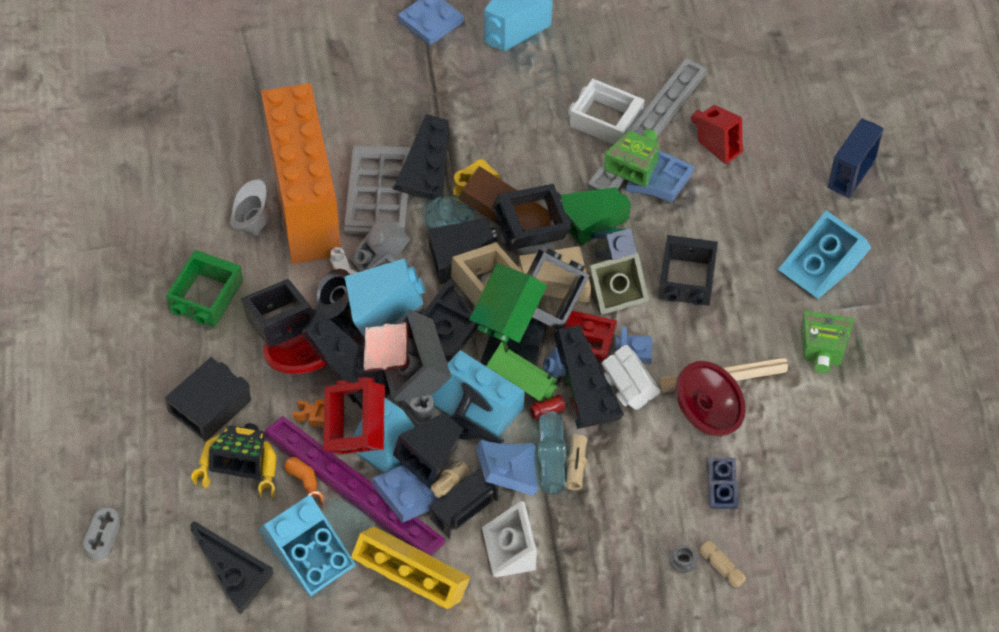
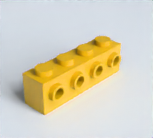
M375 526L360 533L351 555L352 559L358 561L363 566L375 570L389 580L409 588L412 592L420 594L446 609L461 602L471 578L467 574Z

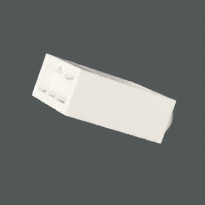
M592 79L587 87L584 86L577 102H573L569 108L570 127L614 145L632 128L643 114L645 100ZM596 101L621 111L624 115L618 124L614 126L585 113L592 103Z

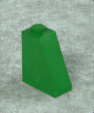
M616 187L561 195L562 206L571 220V229L568 233L580 246L594 239L591 238L590 233L617 226L629 219L630 200L625 194H621Z

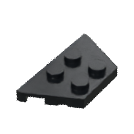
M449 280L422 314L433 319L446 361L452 360L478 327V324L469 320L473 310L468 307L464 297L458 295L454 289V284Z

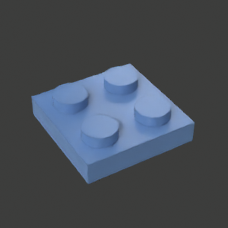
M418 0L398 14V21L430 46L464 22V15L444 0Z
M404 465L373 478V487L402 523L430 511L429 506L439 499L431 489Z

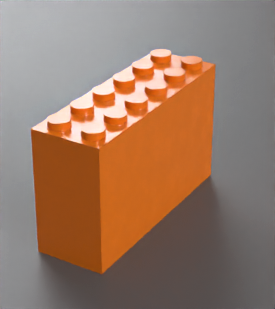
M311 83L262 90L261 95L268 147L291 264L330 258V252L333 248H341L337 201Z

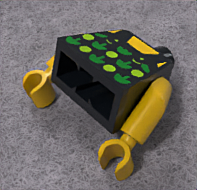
M247 423L244 427L227 426L221 434L207 440L198 463L201 466L191 474L195 486L200 477H204L202 480L204 488L210 485L211 480L207 474L209 468L211 472L256 480L264 477L258 486L259 496L262 498L263 489L269 488L271 489V499L274 498L275 486L272 478H275L276 454L271 444L265 441V433L260 431L255 424Z

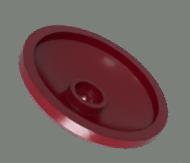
M696 361L682 369L676 380L675 391L679 407L685 418L695 428L710 436L723 437L735 432L742 425L746 412L744 396L736 380L725 369L708 361Z

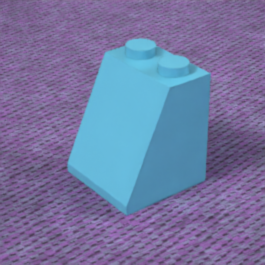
M491 0L484 10V43L506 51L548 28L552 24L553 0Z
M405 258L345 276L353 322L369 344L378 340L409 309L415 311L423 304L424 284L422 279L417 277L414 266L410 267Z

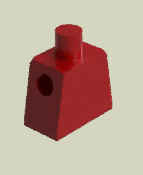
M717 105L711 106L704 112L696 110L692 114L691 122L697 126L699 143L724 164H727L743 152L742 117Z

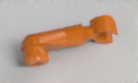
M296 457L287 459L284 464L286 473L301 480L304 490L307 491L308 495L317 497L323 506V495L317 491L318 485L313 468Z

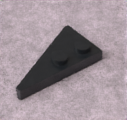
M193 521L190 524L191 533L239 614H242L273 575V568Z

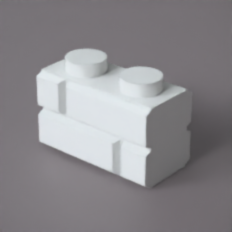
M624 345L614 355L609 356L602 362L606 370L604 375L608 383L612 387L616 385L619 390L616 396L625 407L630 405L635 410H638L648 403V400H652L660 394L661 390L635 351L628 345Z

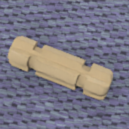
M707 541L700 547V554L706 560L710 559L709 563L724 578L728 577V582L734 588L740 587L745 582V574L740 569L736 570V565L722 551H717L718 547L712 541Z

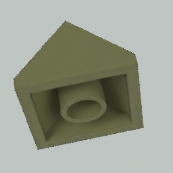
M638 252L618 259H607L588 265L591 296L600 315L649 301Z

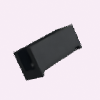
M479 468L429 506V509L434 513L430 516V520L450 540L451 530L458 529L491 504L493 499L495 501L498 500L499 485L485 482L483 471Z

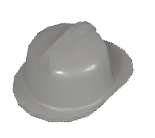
M259 179L249 181L236 194L230 219L232 228L236 230L242 229L255 236H259L262 228L268 223L270 211L266 205L267 186L263 181Z

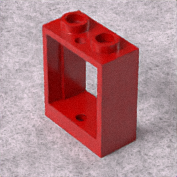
M358 378L356 383L336 381V385L325 387L323 451L344 455L384 450L385 385L374 383L373 378ZM363 393L362 436L344 438V395Z

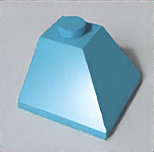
M385 398L384 450L355 454L381 473L403 465L393 456L398 437L415 428V426L402 409ZM362 420L353 437L362 436Z

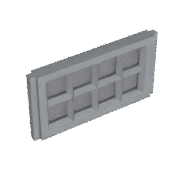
M354 145L344 234L367 235L377 220L396 223L405 232L409 194L392 189L411 147Z

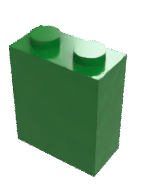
M497 263L469 320L478 324L477 330L491 336L492 332H494L493 337L505 343L509 339L520 343L547 285L528 274Z

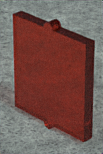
M407 322L391 325L385 323L384 326L365 328V372L379 370L388 372L389 369L408 367L409 324Z

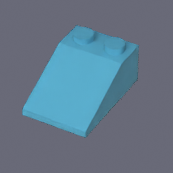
M826 210L778 270L812 296L819 299L859 264L871 249V246L865 237Z

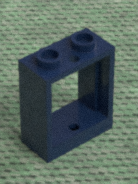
M860 119L834 156L827 188L847 198L851 197L877 159L884 130L883 127L866 119Z

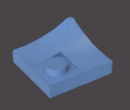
M659 150V159L648 186L645 188L629 181L626 191L656 196L672 203L692 176L695 166Z
M480 440L476 450L485 482L534 496L539 488L535 473V445L533 443L498 444Z

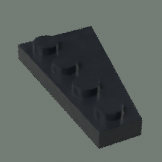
M428 114L425 115L392 190L438 202L441 201L444 189L449 120Z
M317 312L301 334L319 358L327 362L333 371L331 374L337 381H351L352 383H356L358 378H373L374 383L385 385V398H387L390 394V389L383 366L323 313ZM363 393L347 394L352 402L357 403L363 410Z
M580 325L558 329L554 337L560 362L565 366L566 375L564 378L566 386H570L572 394L570 403L572 409L576 411L577 419L575 423L577 429L620 420L624 413Z

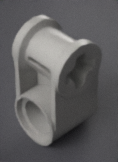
M431 395L397 402L416 426L435 417L433 410L434 400Z

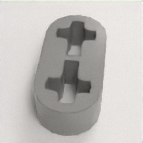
M100 509L93 517L83 543L87 556L92 560L104 559L112 549L120 529V520L114 509ZM108 518H111L112 523L108 522L103 530L102 522H106ZM101 538L102 546H98L96 550H93L92 545L96 546Z

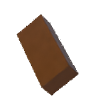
M478 166L461 191L458 199L498 224L492 208L497 196L518 190ZM536 202L513 206L523 231L547 227L552 221L549 210Z

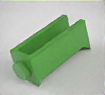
M505 342L500 343L486 366L539 401L552 398L558 387L555 385L558 379L551 377L547 372L509 350Z

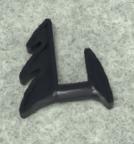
M467 382L461 383L464 394L455 413L451 416L463 429H468L466 433L461 434L460 439L485 437L484 441L498 444L504 443L503 438L465 415L471 403L476 404L487 412L492 411L493 408L486 398Z

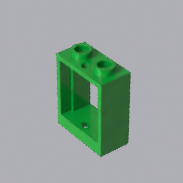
M194 250L166 294L169 311L177 316L193 319L201 325L207 324L216 327L243 282L241 266ZM198 275L225 284L211 308L184 299Z

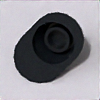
M341 268L334 269L321 279L317 288L315 314L320 311L330 320L339 314H346L351 308L345 276L350 275L347 270Z

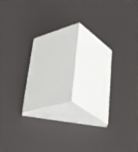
M520 501L482 527L492 574L495 577L536 570V546L525 502Z

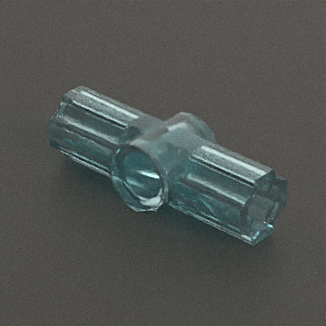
M546 412L539 416L540 441H538V465H541V490L548 494H558L561 491H565L564 465L566 464V441L563 440L562 415L556 412Z

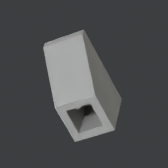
M377 220L350 260L360 272L368 270V267L386 253H389L394 260L397 259L410 241V238L396 223Z

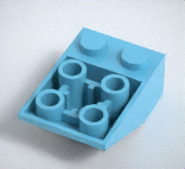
M311 495L303 498L258 528L272 552L309 596H312L356 566V563Z

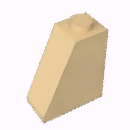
M579 246L553 250L562 255L560 260L568 264L573 260L585 266ZM537 253L519 256L518 268L523 273L527 274ZM545 260L535 279L547 285L543 295L564 299L576 275ZM589 278L577 299L578 302H590L591 285Z

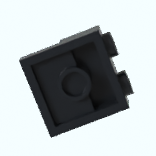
M531 318L520 343L509 339L507 342L508 349L536 366L546 338V325H543L541 321L535 318ZM492 332L491 336L488 335V342L481 358V364L487 366L500 343L503 342L493 337L494 332Z

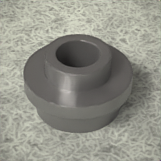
M678 546L670 554L672 568L680 573L691 572L697 566L698 556L690 546ZM685 558L688 560V562L683 563L680 562L679 559Z

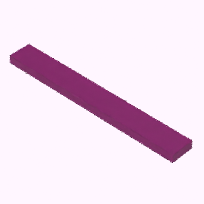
M284 416L264 430L266 439L290 457H296L313 468L318 479L394 537L430 556L444 545L445 538L417 517L402 523L370 481L333 453L323 451L324 446Z

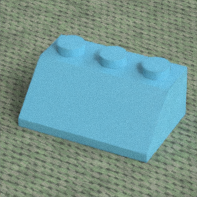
M461 350L447 364L451 378L434 394H431L434 400V407L442 413L445 412L451 418L464 394L461 383L467 382L486 398L493 410L487 412L476 404L471 403L465 415L498 436L524 409V390Z

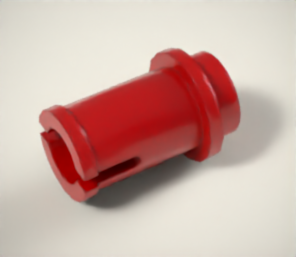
M556 395L542 402L534 401L533 405L529 406L530 414L535 421H544L545 417L563 412L566 409L561 395Z

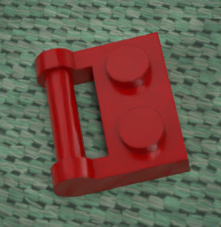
M572 310L563 328L580 325L588 342L602 345L601 349L591 347L596 359H599L598 362L602 363L609 357L617 320Z

